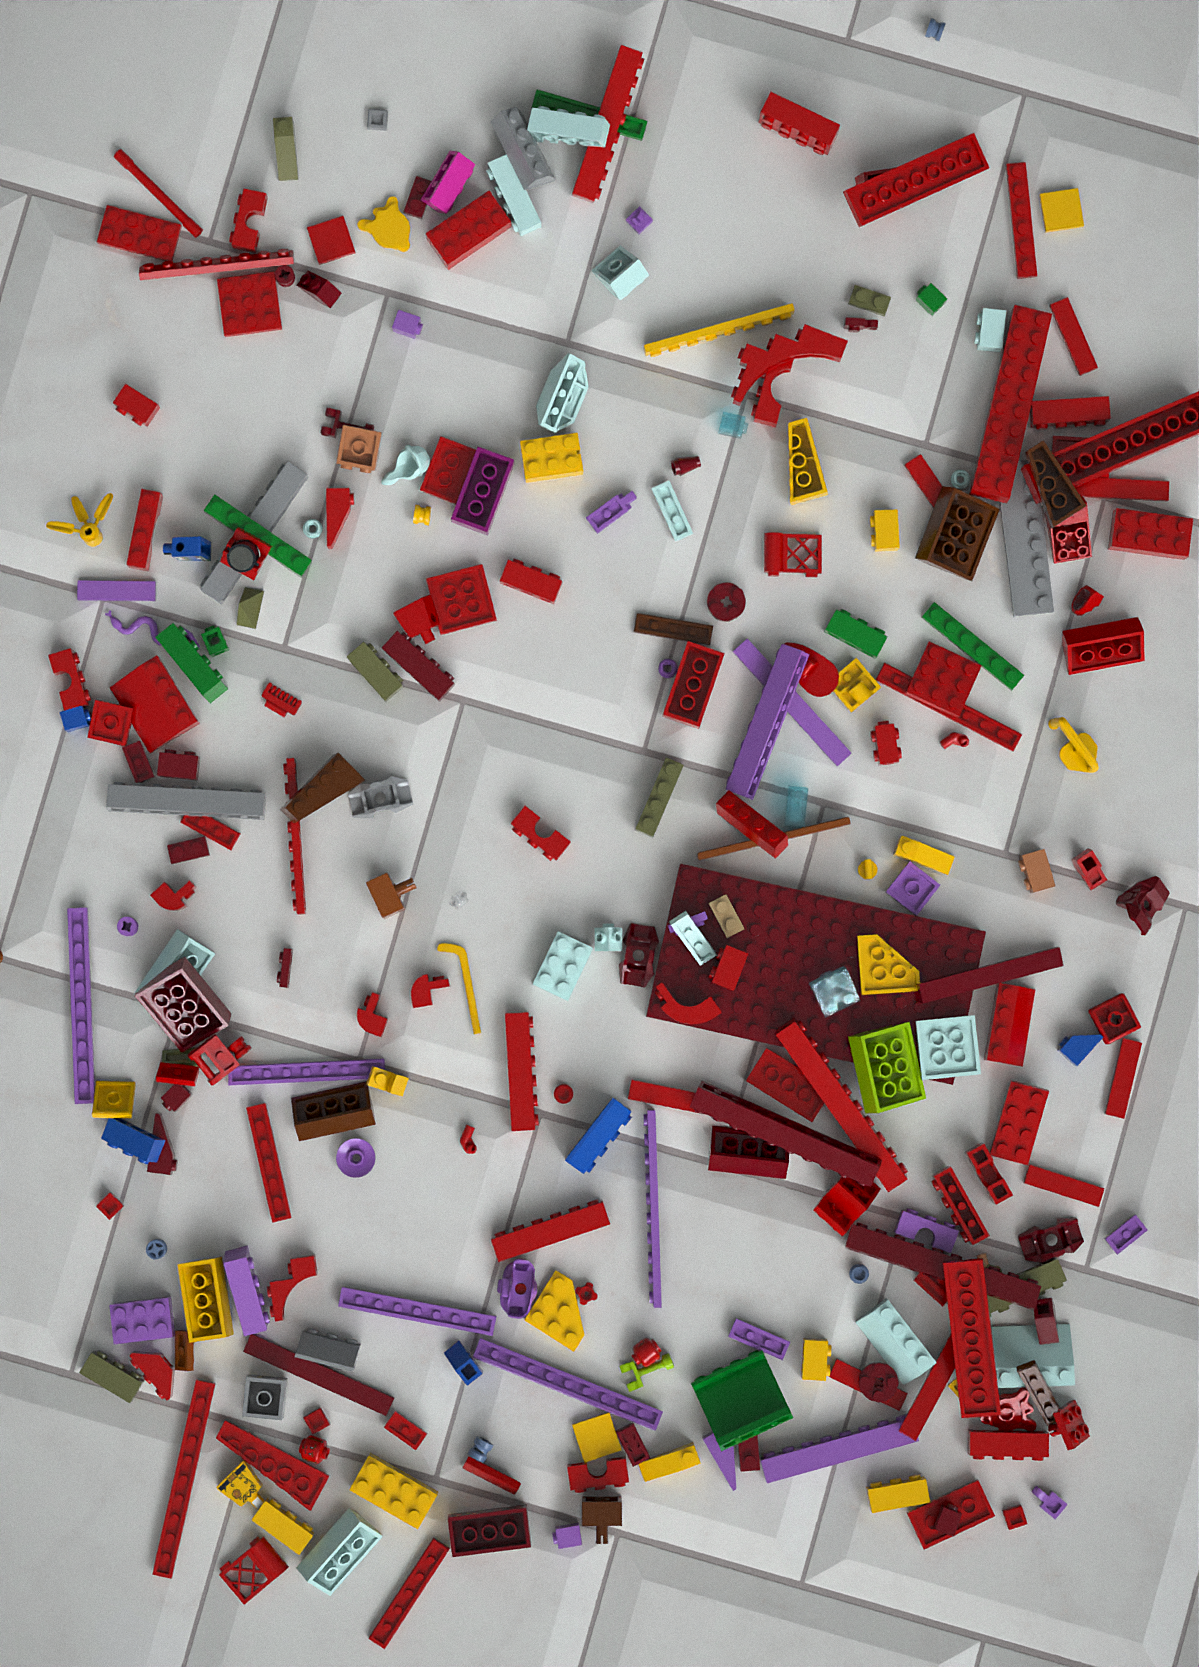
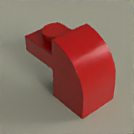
M1087 848L1071 859L1076 871L1080 873L1090 890L1107 881L1100 868L1102 865L1093 850Z
M189 880L182 888L175 892L164 882L150 896L162 908L179 911L187 907L183 899L188 900L195 894L194 889L196 885Z
M428 974L419 977L411 989L413 1008L433 1005L431 990L450 987L449 979H445L444 976L432 977L433 981H429Z
M372 992L371 996L367 995L364 1002L366 1010L357 1009V1020L363 1030L382 1037L388 1018L374 1014L381 995Z

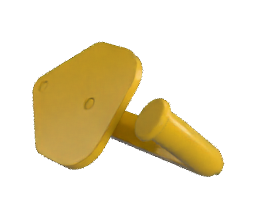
M1064 717L1050 719L1048 722L1049 728L1056 730L1060 727L1069 739V742L1059 751V757L1066 768L1072 771L1087 773L1098 771L1099 765L1096 761L1098 747L1091 736L1087 733L1077 734Z

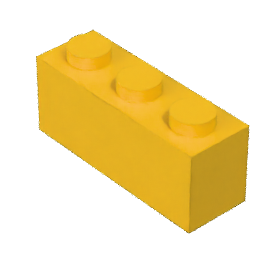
M920 1474L911 1475L907 1480H901V1478L890 1479V1483L882 1484V1481L870 1483L869 1487H866L872 1513L930 1503L926 1478L924 1476L921 1477Z
M267 1498L252 1518V1521L300 1555L314 1535L313 1528L306 1522H299L296 1519L297 1516L290 1510L286 1512L280 1508L281 1504L272 1498L270 1500Z

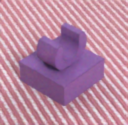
M639 206L626 219V222L640 234L653 222V219Z

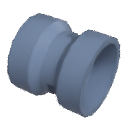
M476 1436L474 1446L470 1448L467 1454L477 1461L485 1463L487 1453L492 1450L494 1445L484 1438Z

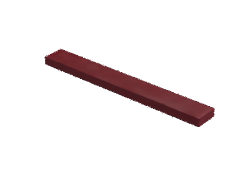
M1054 947L921 982L916 985L920 1003H926L1064 965L1060 947Z
M255 1334L250 1335L243 1350L244 1353L384 1416H387L395 1398L322 1364L295 1357V1352Z

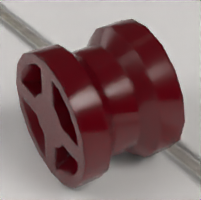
M282 265L276 269L275 278L280 286L290 287L293 285L295 274L291 267Z

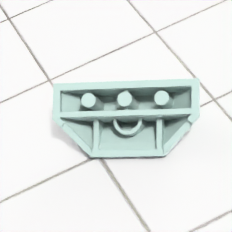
M568 353L550 371L536 405L538 424L556 433L574 423L588 390L585 361Z

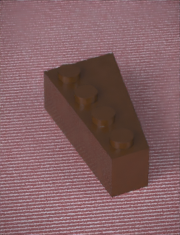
M336 753L328 759L280 810L293 823H296L359 785L365 779L339 753Z

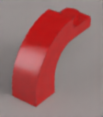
M662 982L656 986L657 991H655V994L661 1002L663 1000L666 1002L660 1008L675 1021L685 1024H700L722 1013L711 996L696 1006L687 1007L677 1003Z

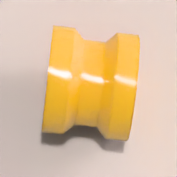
M415 505L413 524L424 523V525L429 526L431 506L424 508L420 505Z

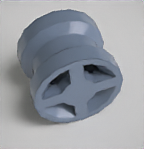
M931 18L925 37H933L936 41H940L946 23H938L935 19Z
M160 1239L150 1241L146 1247L147 1255L154 1260L164 1257L167 1252L166 1243Z

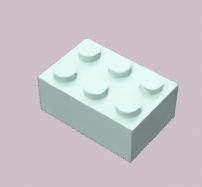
M558 931L533 985L568 1001L593 948Z

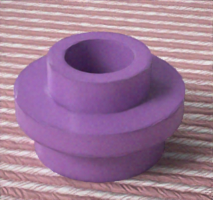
M664 659L660 662L658 671L662 677L672 678L676 675L678 666L674 660ZM669 665L671 666L672 670L670 672H666L664 670V667Z

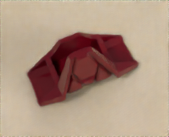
M1153 876L1136 883L1118 896L1116 905L1127 909L1130 920L1136 923L1141 931V935L1146 936L1152 927L1153 916L1156 911L1162 910L1170 892L1159 877ZM1145 900L1149 903V906L1146 908L1144 907Z
M630 923L622 940L626 945L625 959L619 963L620 983L645 988L654 976L652 964L659 939L654 926ZM639 949L644 952V958L641 961L634 960L633 952Z
M1076 1217L1059 1218L1055 1225L1043 1229L1033 1226L1018 1235L1025 1260L1043 1263L1052 1257L1063 1256L1065 1253H1074L1084 1242ZM1049 1234H1054L1057 1237V1243L1053 1246L1046 1243V1237Z

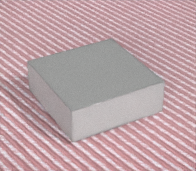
M368 109L367 129L387 131L388 110Z

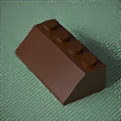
M367 1081L292 1097L293 1120L298 1140L304 1141L376 1125L369 1086L366 1085Z

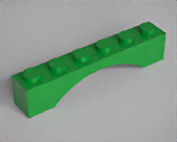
M214 494L205 507L204 513L233 532L239 527L270 544L272 548L268 555L300 578H302L311 565L312 560L217 495Z

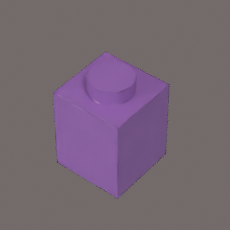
M398 310L392 326L393 332L413 339L416 338L417 334L420 335L423 328L419 316Z
M579 1523L555 1526L556 1532H552L553 1542L558 1544L559 1549L582 1545Z

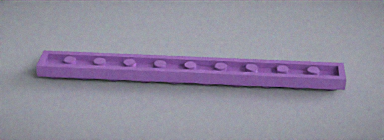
M67 908L75 1104H91L94 1101L95 1078L88 908Z
M647 1110V1114H644V1126H648V1134H644V1145L648 1146L649 1153H645V1165H649V1173H645L646 1185H650V1193H646V1205H650V1213H647V1224H651V1232H647V1242L652 1247V1252H648V1264H652V1272H649V1284H653V1291L649 1292V1303H653L654 1308H662L655 1110Z
M480 1338L473 1358L654 1431H656L663 1413L661 1410Z

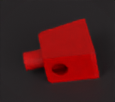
M431 594L393 612L410 638L421 635L425 645L436 640L431 629L440 625Z

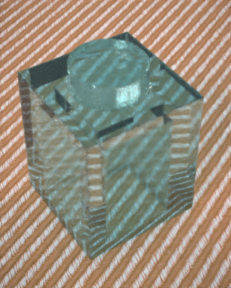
M723 412L718 434L741 439L742 434H746L748 423L745 422L746 417Z

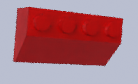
M1138 617L1062 631V646L1068 675L1145 661L1144 630Z
M1004 983L996 984L984 1060L1023 1067L1035 989Z

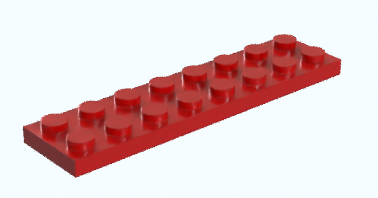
M972 133L843 191V194L858 227H862L979 174L990 167L975 134Z
M983 1258L943 1262L961 1418L1001 1415Z

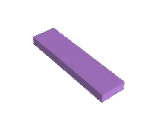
M78 580L77 600L156 601V582Z

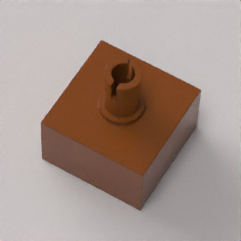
M385 873L366 882L383 919L406 910L401 900V895L417 889L415 884L407 886L414 882L412 877L396 885L393 883L390 875Z

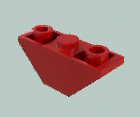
M140 1351L131 1353L129 1355L132 1358L130 1360L131 1364L136 1369L140 1368L144 1373L142 1376L146 1382L152 1383L157 1388L155 1390L157 1395L161 1399L165 1398L168 1401L173 1396L175 1374L173 1365L163 1353Z

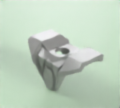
M394 776L383 781H374L370 784L360 783L348 793L354 818H373L376 812L389 809L397 813L413 805L408 780ZM379 792L384 793L386 796V800L382 804L377 803L374 799L375 795Z

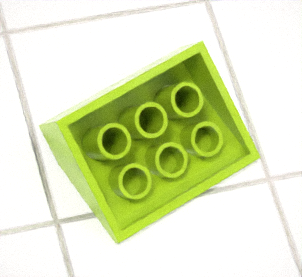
M910 1022L848 1036L865 1113L878 1114L926 1099Z

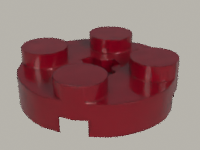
M733 583L717 584L708 594V610L719 621L730 622L737 619L745 609L746 598L744 592ZM729 597L732 605L729 604L727 607H723L724 603H721V599Z
M870 1363L862 1369L859 1376V1388L862 1394L867 1399L878 1403L892 1398L899 1385L896 1372L886 1363ZM875 1377H877L878 1379L882 1377L884 1379L882 1381L883 1385L881 1387L874 1386Z

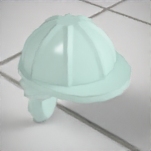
M406 445L397 457L395 469L386 473L381 484L392 485L401 478L412 480L422 476L430 464V458L426 450L420 446Z

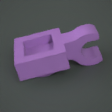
M1037 1486L1031 1491L1042 1501L1039 1506L1054 1519L1068 1505L1052 1491L1047 1495Z

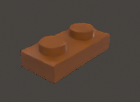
M175 1330V1370L194 1371V1342L189 1343L187 1330Z

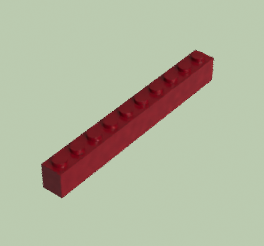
M702 1080L690 1105V1108H693L699 1114L709 1115L717 1122L727 1123L731 1128L745 1131L753 1138H761L771 1146L783 1148L787 1153H795L805 1161H813L823 1169H831L838 1172L844 1178L849 1177L856 1180L862 1186L871 1187L882 1162L877 1157Z
M858 1222L856 1225L852 1224L845 1245V1249L945 1281L943 1262L962 1260L960 1255L951 1253V1256L943 1254L941 1249L932 1247V1250L924 1248L925 1244L913 1241L912 1244L906 1242V1238L899 1235L890 1237L886 1235V1231L880 1229L872 1231L868 1229L867 1225ZM993 1266L984 1267L988 1296L1031 1310L1035 1309L1042 1287L1038 1285V1281L1027 1278L1025 1281L1019 1279V1275L1008 1272L1006 1275L1000 1273L999 1268Z

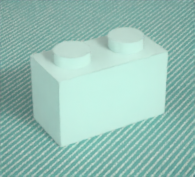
M983 308L981 313L977 314L976 325H980L979 332L975 333L974 344H978L977 350L1001 352L1006 310Z

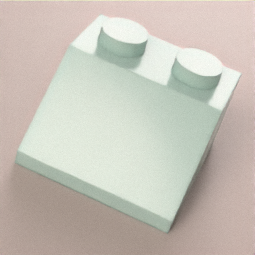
M621 245L591 270L610 293L619 300L626 297L649 276L640 260Z

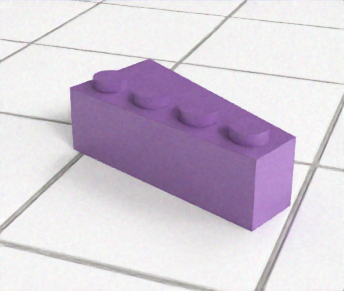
M248 1245L225 1251L223 1264L244 1336L266 1331L270 1318L268 1311H264L263 1305H265L263 1294L259 1292L258 1287L260 1283L258 1276L254 1272V1261L250 1256Z

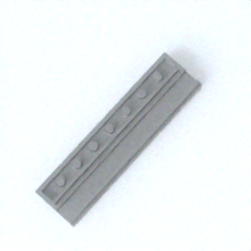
M1027 460L1018 461L1009 501L1007 503L999 502L1013 617L1054 612L1041 502L1035 504L1020 470L1024 465L1028 464Z

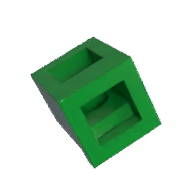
M210 626L204 629L205 633H202L201 636L211 657L230 650L220 627ZM218 638L219 642L212 644V639Z

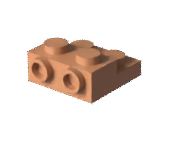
M343 425L336 464H341V468L352 470V467L360 468V472L364 473L375 471L382 432Z

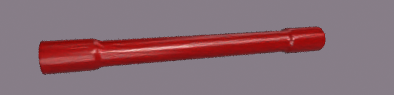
M122 149L114 154L113 157L148 189L195 238L203 232V229L180 209Z

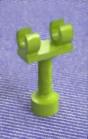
M666 1353L662 1355L660 1361L648 1367H642V1369H637L634 1360L624 1363L619 1367L622 1373L632 1369L637 1380L627 1384V1388L631 1392L644 1387L641 1379L642 1375L662 1367L667 1370L672 1369L674 1364L670 1354Z

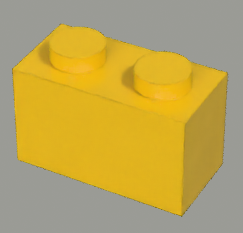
M898 509L874 510L873 516H870V527L874 528V535H871V547L875 548V552L898 551L900 548Z
M803 1338L802 1380L826 1381V1376H830V1364H827V1356L831 1357L832 1346L828 1345V1340Z

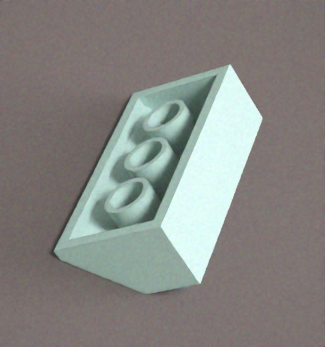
M177 929L135 993L169 965L183 957L187 958L201 976L215 953Z
M887 1298L856 1321V1324L882 1358L894 1369L903 1385L919 1377L937 1363Z
M349 1508L296 1568L308 1583L331 1596L383 1536L362 1516Z

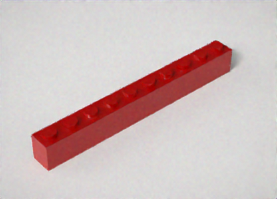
M794 1017L775 1030L776 1036L855 1147L882 1160L876 1176L885 1189L890 1192L908 1180L906 1166L902 1162L898 1163L895 1158L897 1154L891 1146L889 1148L884 1143L886 1139L880 1131L876 1132L873 1127L875 1124L869 1115L865 1116L861 1111L863 1110L861 1103L857 1099L854 1101L851 1097L852 1091L846 1083L844 1085L841 1083L839 1072L836 1068L831 1069L828 1064L830 1061L826 1054L819 1052L816 1048L819 1046L813 1036L809 1038L805 1032L807 1028L801 1020L798 1022Z

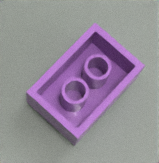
M171 1296L118 1302L109 1305L114 1344L172 1338L175 1336Z

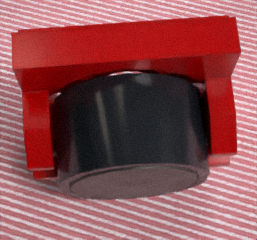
M237 527L223 551L220 562L234 571L255 580L272 546Z

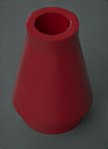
M699 456L676 457L675 460L671 461V468L675 476H682L701 467Z

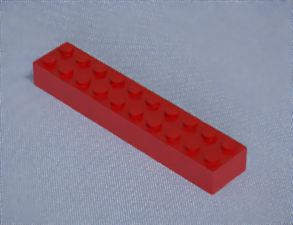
M1014 305L1011 311L969 495L1007 503L1010 499L1052 313Z
M1199 391L1052 454L1076 488L1199 435ZM1028 463L1020 470L1035 504H1038L1042 501Z

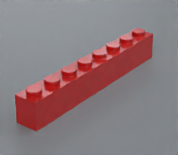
M623 45L619 48L598 115L604 116L610 124L605 147L587 146L571 196L594 203L595 199L599 200L602 188H599L601 180L605 181L608 173L605 167L607 162L611 163L614 151L611 150L613 143L617 144L620 133L617 132L619 124H624L627 114L623 112L625 106H630L633 96L629 94L631 88L636 87L639 78L635 75L637 69H642L645 58H642L643 52Z

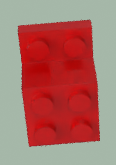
M841 1176L825 1192L813 1211L843 1236L854 1221L869 1208L881 1188L874 1182L871 1187L862 1186L856 1180Z

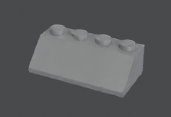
M517 107L501 111L491 121V124L523 189L527 190L554 182L555 178L537 141L527 131L528 123L522 111Z

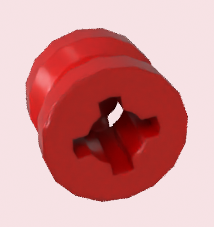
M241 1036L227 1049L235 1054L236 1060H239L252 1047L247 1045Z

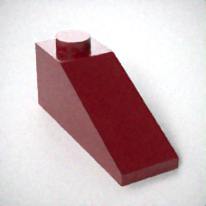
M155 1113L152 1134L164 1139L165 1143L158 1161L148 1163L147 1172L172 1175L173 1171L177 1170L178 1160L175 1159V1152L162 1113Z

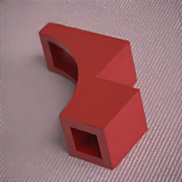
M315 1255L291 1258V1263H288V1272L293 1278L269 1282L270 1286H267L268 1298L272 1297L273 1304L270 1306V1315L275 1318V1322L284 1320L285 1303L291 1290L302 1280L318 1274Z

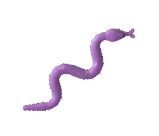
M109 610V613H105L106 616L110 617L112 626L122 634H132L142 624H148L153 641L162 646L155 638L159 633L157 623L153 618L148 616L139 617L130 627L124 628L121 621L111 615V610ZM184 628V630L188 633L186 635V638L189 639V641L193 640L200 648V645L198 644L193 634L189 630Z

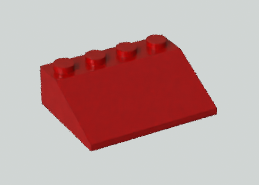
M158 655L141 664L110 687L120 705L134 708L131 724L150 754L200 724Z

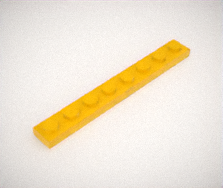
M793 303L645 344L643 348L645 356L656 357L666 350L674 352L679 350L680 346H695L699 344L698 341L705 339L707 342L717 339V336L723 334L731 336L737 330L743 329V331L754 329V326L758 324L766 326L779 318L781 321L791 318V315H794L795 309Z

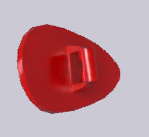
M790 642L784 643V645L809 654L799 680V684L809 694L824 697L835 691L839 682V673L836 666L830 660L804 645Z

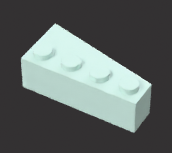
M540 106L539 108H532L527 131L537 142L543 143L544 139H546L550 143L558 144V141L561 140L569 145H574L576 141H579L583 146L605 147L610 124L601 115L591 117L582 112L572 114L563 109L552 111L547 107Z

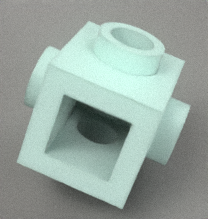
M602 924V928H595V951H622V928L614 927V924Z

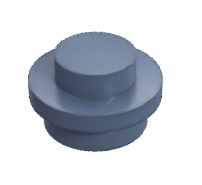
M856 1264L850 1269L849 1276L854 1283L862 1284L867 1281L869 1271L866 1266Z

